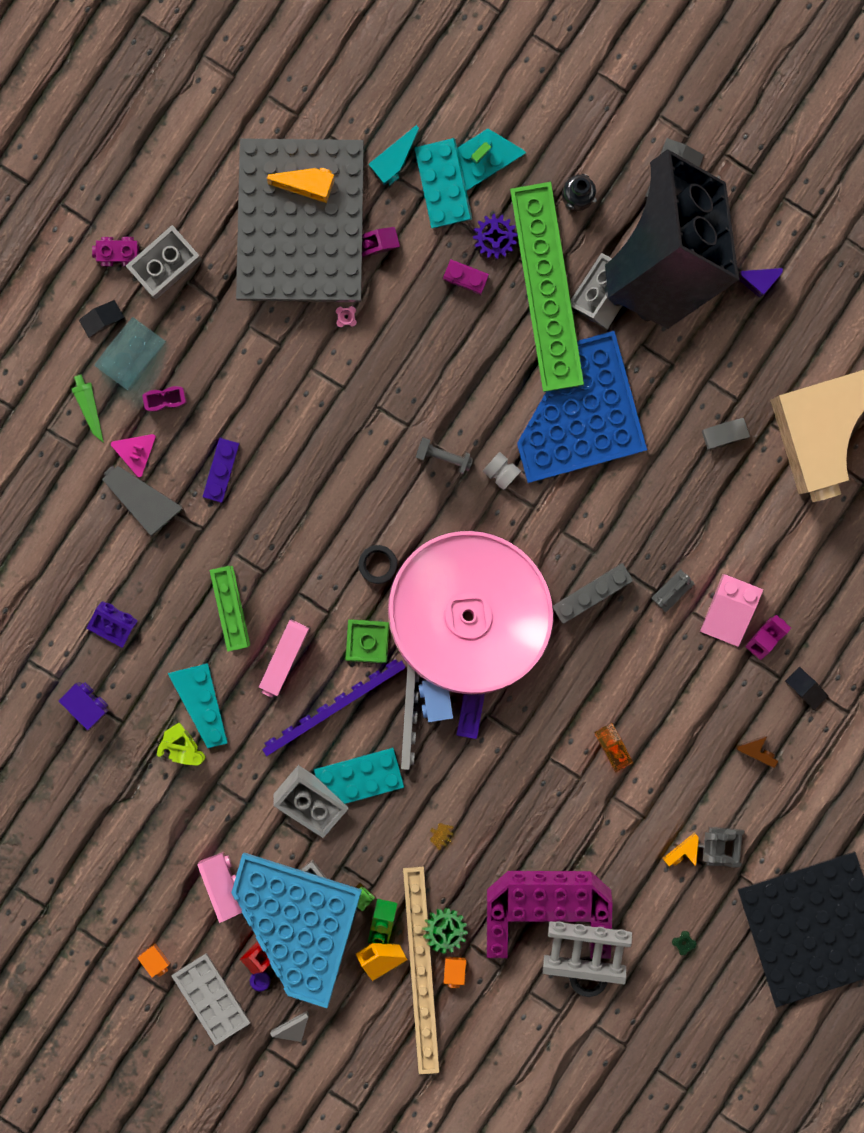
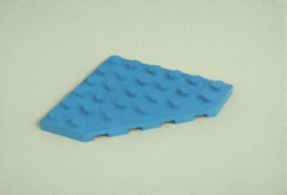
M243 853L231 893L241 907V912L247 923L253 929L258 943L269 958L270 964L277 977L281 980L286 994L290 997L328 1008L362 890Z

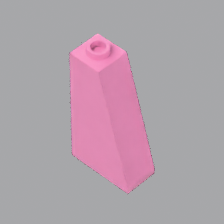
M289 620L259 685V688L262 689L261 693L269 697L279 695L310 628L294 620Z

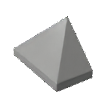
M308 1011L271 1030V1036L301 1042L309 1016Z

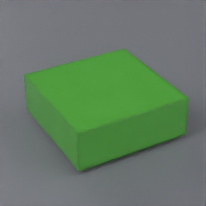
M484 142L472 154L471 159L477 164L491 150V146Z

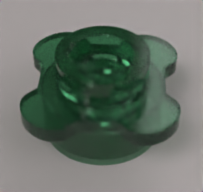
M682 931L679 937L672 939V945L679 949L680 955H686L688 951L697 945L696 941L692 940L689 936L688 931Z

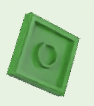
M348 619L346 661L387 663L389 622Z

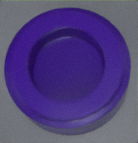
M266 971L252 974L250 977V985L256 991L266 990L271 982L270 975Z

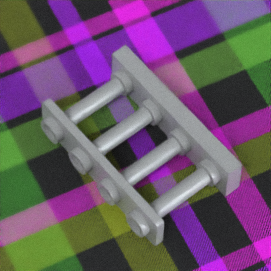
M559 921L549 922L548 936L554 937L551 956L544 955L542 974L625 984L626 965H621L624 947H631L632 932L606 929L604 927H590L582 924H567ZM562 939L574 940L572 958L559 957ZM583 941L595 943L592 961L580 960ZM603 944L616 945L613 964L601 962Z

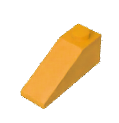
M311 168L268 174L267 182L269 185L327 203L335 179L334 174H331L332 172L328 169L320 168L319 170Z

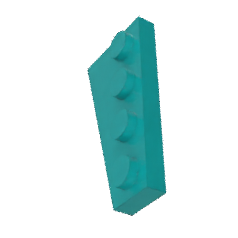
M208 663L168 673L206 747L211 748L227 744L228 741Z

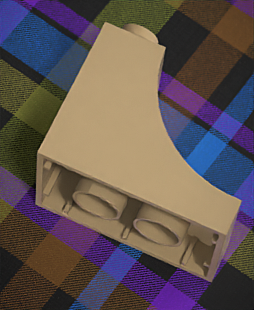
M864 370L779 395L770 400L798 493H810L812 502L841 495L838 483L849 480L846 461L847 448L852 430L864 411Z

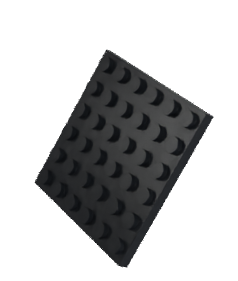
M855 851L737 889L775 1007L864 979V876Z

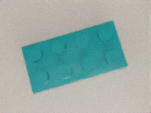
M451 138L415 147L431 228L434 229L472 220L456 139Z
M394 748L314 769L315 776L344 804L404 788Z

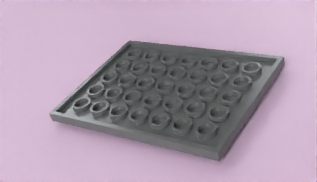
M240 138L237 301L361 302L364 140ZM311 168L319 170L320 168L328 169L332 172L331 174H334L335 179L327 203L269 185L267 182L268 174Z

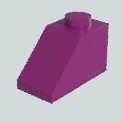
M395 227L376 229L362 235V258L400 247Z

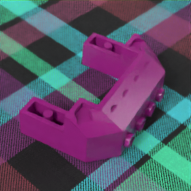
M507 871L487 889V958H508V921L590 922V927L612 929L613 903L611 889L591 871ZM589 942L590 958H593L595 943ZM603 944L601 958L611 959V945Z

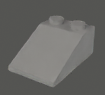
M299 765L273 794L274 807L322 838L325 837L348 810V807L315 775Z

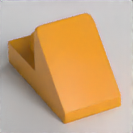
M693 833L663 857V860L668 866L672 864L676 866L684 859L682 856L686 854L696 866L699 837Z

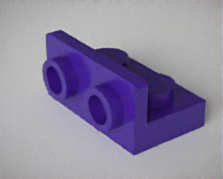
M102 601L95 609L86 629L123 648L137 620L132 615L116 609L112 604Z

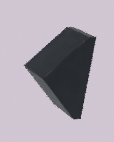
M112 300L92 309L80 318L79 322L88 338L125 317L116 301Z
M798 667L785 680L813 710L828 697L820 685L801 667Z

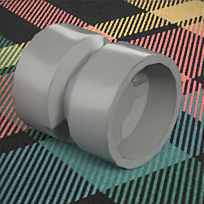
M499 452L482 472L490 479L495 478V483L502 490H505L521 470L513 463L508 464V458Z

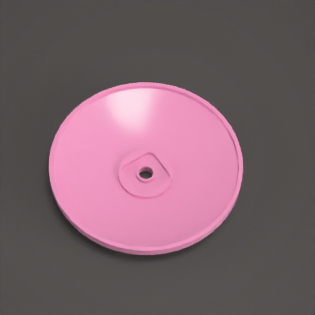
M460 531L441 535L426 542L407 558L398 571L390 591L388 618L390 630L399 652L410 667L421 677L448 691L462 694H484L512 685L525 676L538 662L551 635L553 608L550 592L541 572L522 550L512 543L491 534ZM463 612H471L473 620H464Z

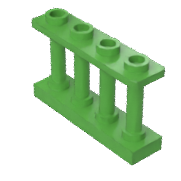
M226 566L209 570L227 652L247 648L250 646V640L233 566Z

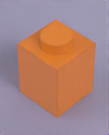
M156 943L138 956V960L152 978L155 975L160 977L168 971L167 966H169L170 962Z
M445 956L444 984H448L447 987L460 988V985H464L466 958Z

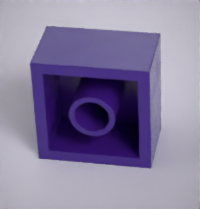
M78 682L71 687L59 702L89 730L109 712L106 708L108 704L101 697L96 698L92 694L94 690L86 682Z

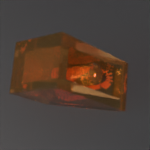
M613 723L594 732L615 773L633 764Z

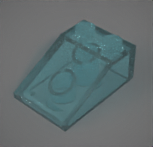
M132 317L106 348L94 366L130 391L166 341Z

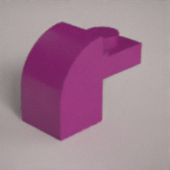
M775 615L763 624L745 647L758 659L762 660L770 653L777 642L790 631L791 627L783 619Z

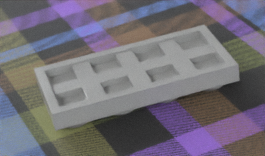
M207 953L171 975L215 1045L251 1023Z

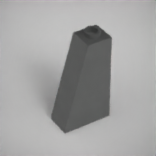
M111 466L104 472L105 477L102 480L151 536L183 510L181 505L120 466L116 468Z

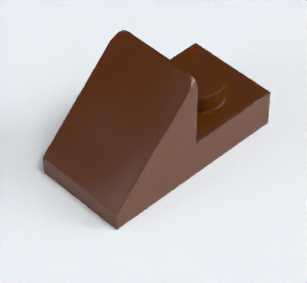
M766 736L739 744L736 747L738 751L773 768L778 763V760L774 759L775 754L765 749L763 753L760 752L767 738Z

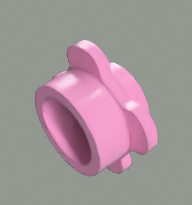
M338 307L336 309L338 314L336 324L339 327L344 325L353 327L356 325L355 307Z

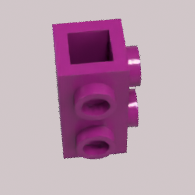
M101 237V240H96V246H92V257L96 258V262L101 263L102 267H113V263H122V267H126L139 254V242L134 241V237H122V240H113V237Z

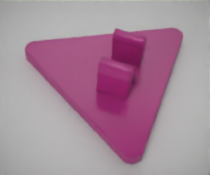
M150 434L113 441L111 446L137 477H141L156 436Z

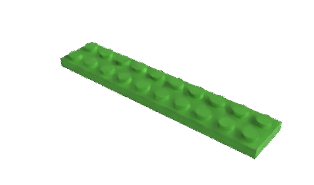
M551 182L512 188L510 191L543 392L584 386Z

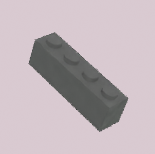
M620 563L552 605V608L561 623L564 624L631 583L633 579L624 564Z

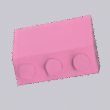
M224 852L201 860L197 865L219 923L242 913L241 907L231 893L236 875L232 876L230 871L232 863L229 856H225Z

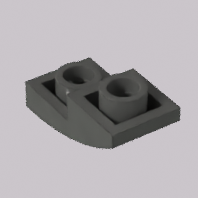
M744 418L702 430L708 450L746 440L750 437Z

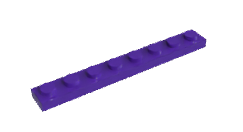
M396 659L386 665L388 669L380 673L379 670L368 676L370 680L365 684L360 681L351 687L353 690L351 693L345 695L343 692L334 698L335 703L328 706L326 703L316 710L318 714L315 716L307 715L299 720L300 725L296 728L290 726L282 731L283 736L276 740L275 737L269 739L264 743L266 747L262 749L263 752L268 756L406 668L402 660L399 662Z

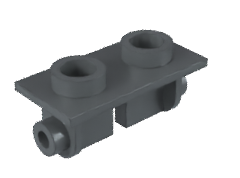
M680 569L651 598L666 613L695 583Z

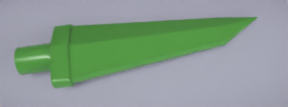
M82 374L75 376L74 379L77 387L71 388L72 393H74L92 434L103 442L91 382L85 384Z

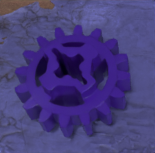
M495 214L492 215V219L484 216L485 222L478 221L480 228H474V232L478 233V235L473 236V240H478L475 248L481 247L480 254L487 252V258H490L491 254L495 256V259H498L499 254L506 257L505 251L512 252L513 249L510 245H516L517 243L513 238L517 237L518 233L512 232L516 226H509L511 220L504 221L503 215L499 219L496 218ZM498 223L503 225L508 230V232L502 231L498 227ZM491 224V229L486 233H482L483 229ZM494 231L497 232V235H501L497 242H494V239L489 237L492 236ZM509 240L507 245L500 249V244L503 241ZM483 241L492 245V250L487 248Z

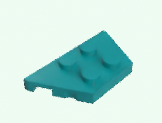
M490 129L484 130L457 147L466 191L525 155V150ZM484 142H487L491 146V150L476 164L471 159V156Z

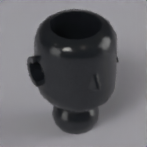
M586 174L574 175L564 184L562 200L568 210L583 211L592 202L597 201L595 198L596 186L589 178L590 176Z

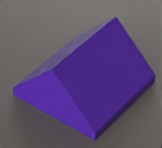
M783 268L741 271L738 274L739 281L760 298L783 273Z

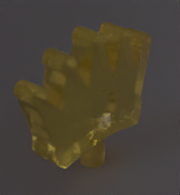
M439 823L437 830L431 828L430 831L434 835L430 838V841L439 850H441L439 844L447 846L443 840L451 841L446 834L453 835V832L448 830V828L453 829V826Z

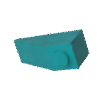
M417 125L368 164L384 186L387 183L391 185L400 178L398 174L401 172L419 133Z

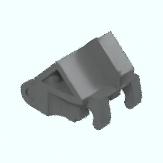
M708 826V832H705L704 844L698 843V847L704 848L703 861H705V864L708 866L742 867L740 855L742 834L745 833V830ZM733 840L732 857L724 853L725 841Z

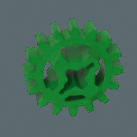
M445 908L444 913L441 909H437V914L430 913L431 920L425 919L428 926L422 927V930L427 931V934L423 936V938L429 939L427 945H434L433 950L438 951L440 949L441 953H446V950L452 953L454 951L453 947L461 948L459 942H465L466 940L462 936L463 934H468L467 931L463 930L467 923L461 922L464 917L462 915L457 916V911L452 910L450 913L449 908ZM453 920L455 921L457 928H455L452 924ZM448 928V932L442 933V929ZM433 934H436L439 943L435 940Z

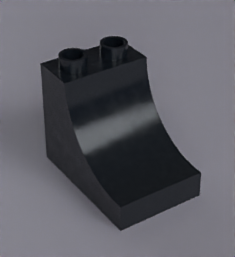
M667 149L650 162L651 181L645 208L628 241L605 264L607 285L604 290L607 298L614 305H623L636 312L644 321H653L669 329L737 282L739 276L726 182Z

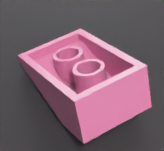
M722 574L700 632L739 647L763 589Z

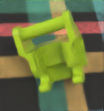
M177 723L164 732L163 740L157 750L158 757H161L164 754V750L168 749L170 751L169 759H172V762L197 766L205 760V754L197 750L196 742L181 723Z

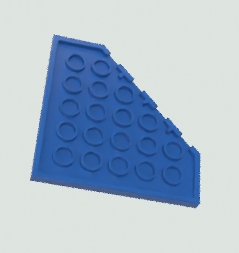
M615 331L577 341L584 386L548 391L543 396L517 442L527 483L647 450Z

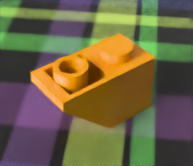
M372 943L356 953L362 968L372 981L407 960L399 944Z

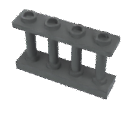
M422 436L416 458L424 460L425 456H433L459 465V473L464 474L465 470L469 471L473 461L469 452L465 451L464 456L461 457L433 447V444H430L431 440Z

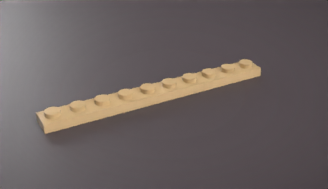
M424 866L403 868L418 1071L419 1074L439 1073L430 946L427 945L429 939L423 938L427 931L422 930V927L428 926L425 922L428 916Z

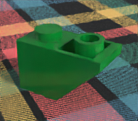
M377 898L368 943H389L397 908L396 902Z

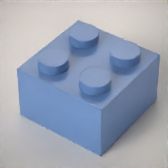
M423 679L422 684L419 685L420 698L425 697V705H422L423 717L428 718V722L452 719L453 714L449 691Z

